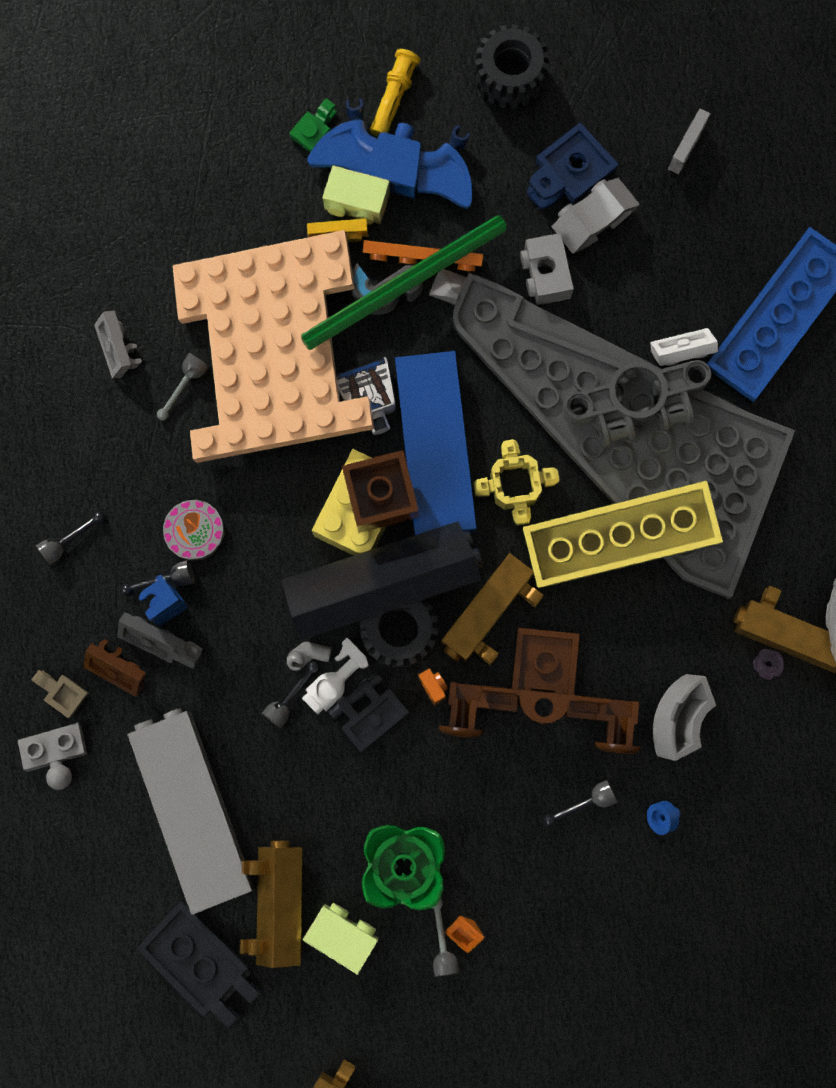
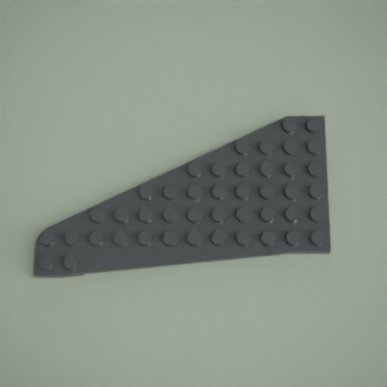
M468 273L453 310V324L456 332L613 504L707 481L723 542L664 557L663 559L683 581L731 599L795 430L749 413L702 390L696 395L689 396L694 415V422L692 424L684 422L669 426V430L662 431L657 417H655L648 423L633 425L635 439L628 440V438L611 442L610 446L604 447L595 422L582 426H572L565 421L563 410L567 399L576 392L609 384L614 373L627 363L634 361L652 363L524 300L523 296L497 283ZM644 377L623 378L615 386L616 393H619L622 399L621 405L627 410L637 412L645 407L652 409L657 403V396L654 397L652 383ZM580 404L570 406L571 411L576 415L586 413L585 408Z

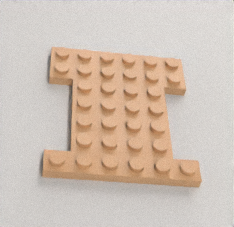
M345 230L173 265L178 320L184 324L208 319L219 425L190 430L192 456L196 463L374 429L371 401L368 396L340 402L332 339H328L312 350H308L301 340L302 333L329 318L326 295L355 289L348 237Z

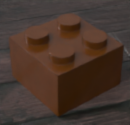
M403 450L342 466L358 533L419 518V510Z

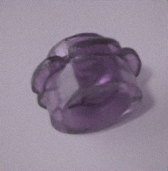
M763 649L758 652V657L753 661L754 669L764 679H772L773 676L778 677L784 670L783 657L778 651ZM767 661H770V662H771V666H770V667H768V666L766 665V662H767Z

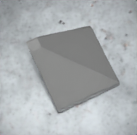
M443 269L438 272L429 295L455 305L467 277Z

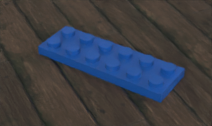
M811 227L808 228L718 348V352L709 360L707 365L711 369V373L752 402L757 399L836 292V245Z

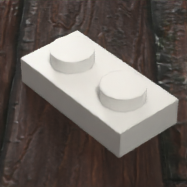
M708 328L650 342L651 353L660 366H671L680 361L704 358L708 354L718 352V342Z

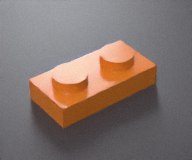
M427 669L418 675L419 681L434 706L445 700L444 692L447 691L448 687L439 672L433 675L431 670Z

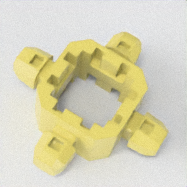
M516 440L503 441L501 446L502 458L504 459H498L491 468V480L485 477L473 482L474 494L477 497H490V493H494L495 504L504 510L514 508L512 516L515 524L525 525L529 524L531 519L530 507L527 506L536 503L542 492L541 485H544L546 488L554 486L559 482L558 470L555 468H542V471L539 472L535 459L529 455L518 456L520 455V449ZM521 467L522 469H528L532 492L529 495L511 498L509 496L504 497L500 473H503V470Z

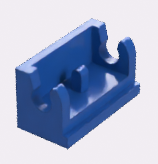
M162 575L156 577L157 581L141 592L139 600L143 601L149 595H156L151 600L150 608L145 614L150 621L162 627L186 610L188 606L172 583Z

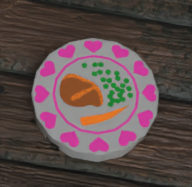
M199 500L184 501L174 506L167 514L163 525L164 540L169 549L177 556L190 561L203 560L213 555L221 541H223L225 534L224 522L218 511L210 504Z

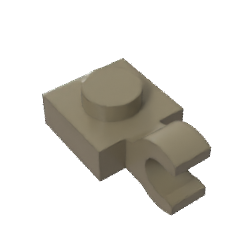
M38 670L32 678V681L49 692L44 701L67 718H71L89 695V692L65 675H62L56 681L45 671Z

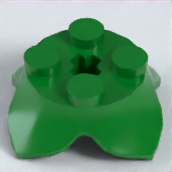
M386 825L371 830L364 845V854L368 861V868L363 875L362 888L366 902L381 908H391L398 904H405L411 909L416 910L430 909L437 906L443 891L440 866L445 856V847L441 835L425 827L402 830L396 826ZM402 858L403 861L409 859L412 862L409 867L412 872L409 875H406L404 872L399 875L396 872L398 868L396 861Z

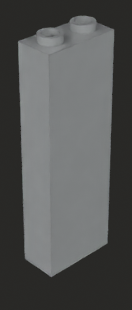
M179 708L164 714L165 720L153 724L152 720H148L135 725V731L129 733L128 737L192 915L253 891L255 887L250 874H241L242 861H245L192 713L188 711L182 712V709Z

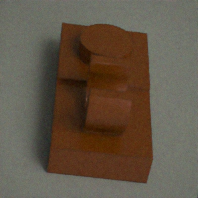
M106 639L102 640L98 647L91 644L85 652L83 667L137 697L143 689L146 672L141 670L137 664L121 659L122 648L118 647L114 653L106 652L105 650L108 646Z

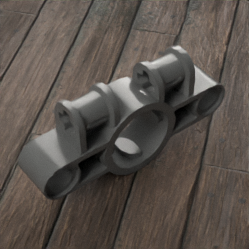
M700 360L686 362L661 370L646 362H630L621 366L614 373L609 384L570 395L563 410V417L572 426H582L595 422L604 447L610 446L611 442L628 438V440L635 439L633 425L648 423L655 417H657L662 431L669 430V426L684 422L692 424L694 422V415L689 396L696 395L705 388L711 378V369L705 362ZM695 372L699 374L702 382H692L688 377V373ZM636 376L646 378L652 383L654 397L657 396V403L654 408L649 409V407H645L637 412L627 410L621 405L622 399L619 393L615 391L618 381L623 378L633 379ZM580 404L585 408L586 413L576 415L571 411L570 406Z

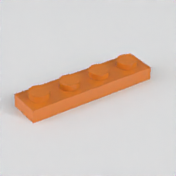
M364 240L363 252L370 253L369 259L387 261L388 255L398 256L399 263L415 265L417 259H426L441 250ZM469 253L454 262L458 263L457 270L475 272L476 266H482L483 254Z

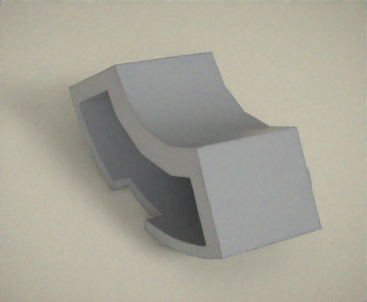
M619 178L609 181L601 180L591 189L592 193L575 205H567L558 213L559 219L553 224L552 228L557 234L561 233L563 242L573 254L598 241L597 234L609 226L614 229L640 205Z
M685 674L676 680L661 698L653 722V742L658 757L676 761L701 748L699 736L701 723L707 712L716 706L706 676Z

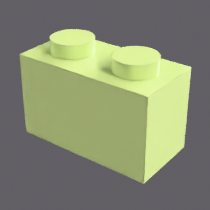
M332 165L322 197L324 209L338 217L348 215L356 219L366 218L367 224H372L373 222L381 224L390 194L389 180Z
M335 903L331 907L325 904L303 940L355 974H358L378 941L379 937L374 935L376 929L362 920L356 924L347 918L349 912Z

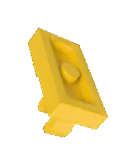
M366 218L307 223L309 237L345 230L349 243L360 242L362 237H368Z

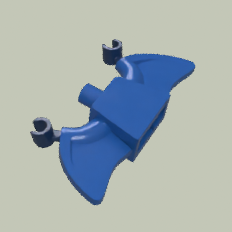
M359 98L360 106L357 108H351L349 100H347V117L352 121L345 122L329 131L315 145L307 158L308 165L312 167H332L333 165L389 180L391 193L415 199L418 185V193L440 195L462 208L468 209L471 207L472 184L470 174L464 160L455 150L465 148L470 133L468 132L465 137H458L460 125L453 128L449 144L445 143L437 151L424 152L421 151V143L411 140L414 128L406 123L398 124L395 135L383 132L380 133L378 139L369 135L365 129L364 121L361 120L364 117L362 99Z

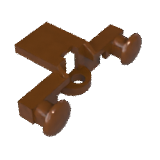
M517 628L512 688L450 682L448 705H451L449 727L438 726L442 733L450 736L463 738L482 736L485 730L474 729L476 708L517 712L519 697L520 706L524 714L532 721L553 723L562 718L565 713L566 717L607 721L606 743L595 742L596 748L615 754H634L641 750V747L632 746L634 724H637L639 702L574 695L580 635L574 633ZM531 689L555 691V693L531 691ZM541 698L548 699L553 707L551 714L547 717H541L535 711V704Z

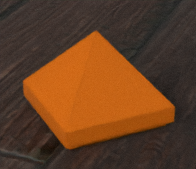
M459 916L444 932L466 953L473 950L484 939L476 922L463 916Z

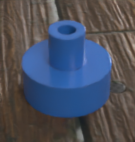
M661 801L652 804L648 808L647 820L655 833L664 835L677 829L680 811L670 802Z

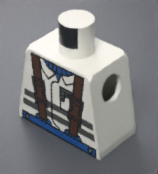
M386 357L336 374L341 400L346 401L368 396L371 401L374 422L373 435L388 431L390 426L385 415L396 411Z

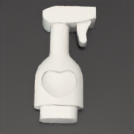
M348 638L342 642V650L335 657V660L340 661L348 655L351 659L337 672H328L320 675L306 689L308 693L302 697L317 714L323 709L327 711L344 693L345 681L358 668L365 669L369 666L366 656Z

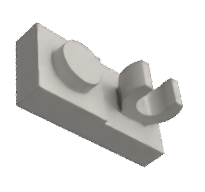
M115 311L103 312L94 326L112 379L121 378L128 369L137 368L142 361L141 359H131L128 356V353H133L137 346L132 343L124 345L123 326L117 320Z

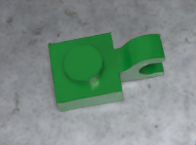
M326 98L319 106L315 116L307 111L289 133L290 137L311 153L320 139L331 131L326 125L337 114V111L334 109L336 105Z

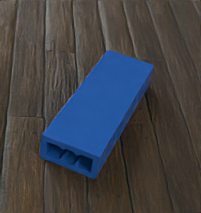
M455 351L395 357L406 462L419 510V518L413 519L414 533L418 535L458 521L463 532L469 531L470 534H476Z

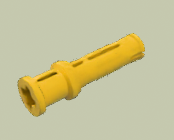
M398 49L396 51V62L392 71H389L387 74L388 85L369 130L375 137H379L380 133L389 132L404 91L408 90L412 84L410 78L414 68L419 66L421 61L418 55L409 50Z

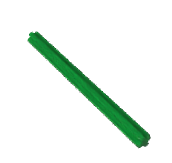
M500 215L493 217L302 333V343L308 350H312L506 231V222Z

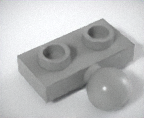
M79 723L18 740L24 771L29 772L50 765L46 780L48 785L56 790L66 788L72 780L71 771L62 762L87 755L82 727Z

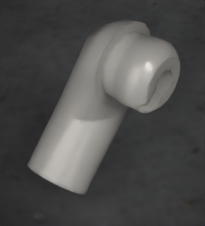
M303 642L290 651L287 656V665L291 670L298 671L312 659L329 662L332 647Z

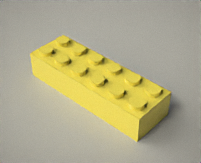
M707 481L523 527L538 588L723 542Z

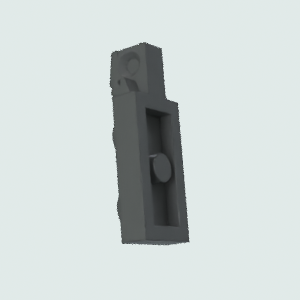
M125 612L119 620L118 638L169 663H173L176 660L194 669L202 656L203 649L192 641L185 642L168 630H161L148 624L145 619L139 616H132Z

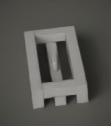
M699 109L672 158L669 170L677 174L680 173L701 135L710 113Z

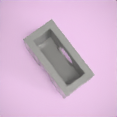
M561 233L527 239L524 251H520L523 269L528 268L531 278L526 279L529 296H534L536 305L571 299L573 284ZM548 267L552 272L542 275L537 268Z

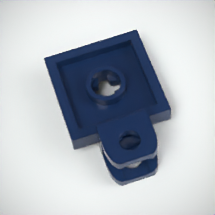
M579 123L536 156L535 162L540 169L530 179L527 196L541 210L551 207L563 197V194L574 204L591 191L598 182L615 172L619 164L591 133ZM573 158L576 161L581 159L583 161L582 168H573L570 159Z

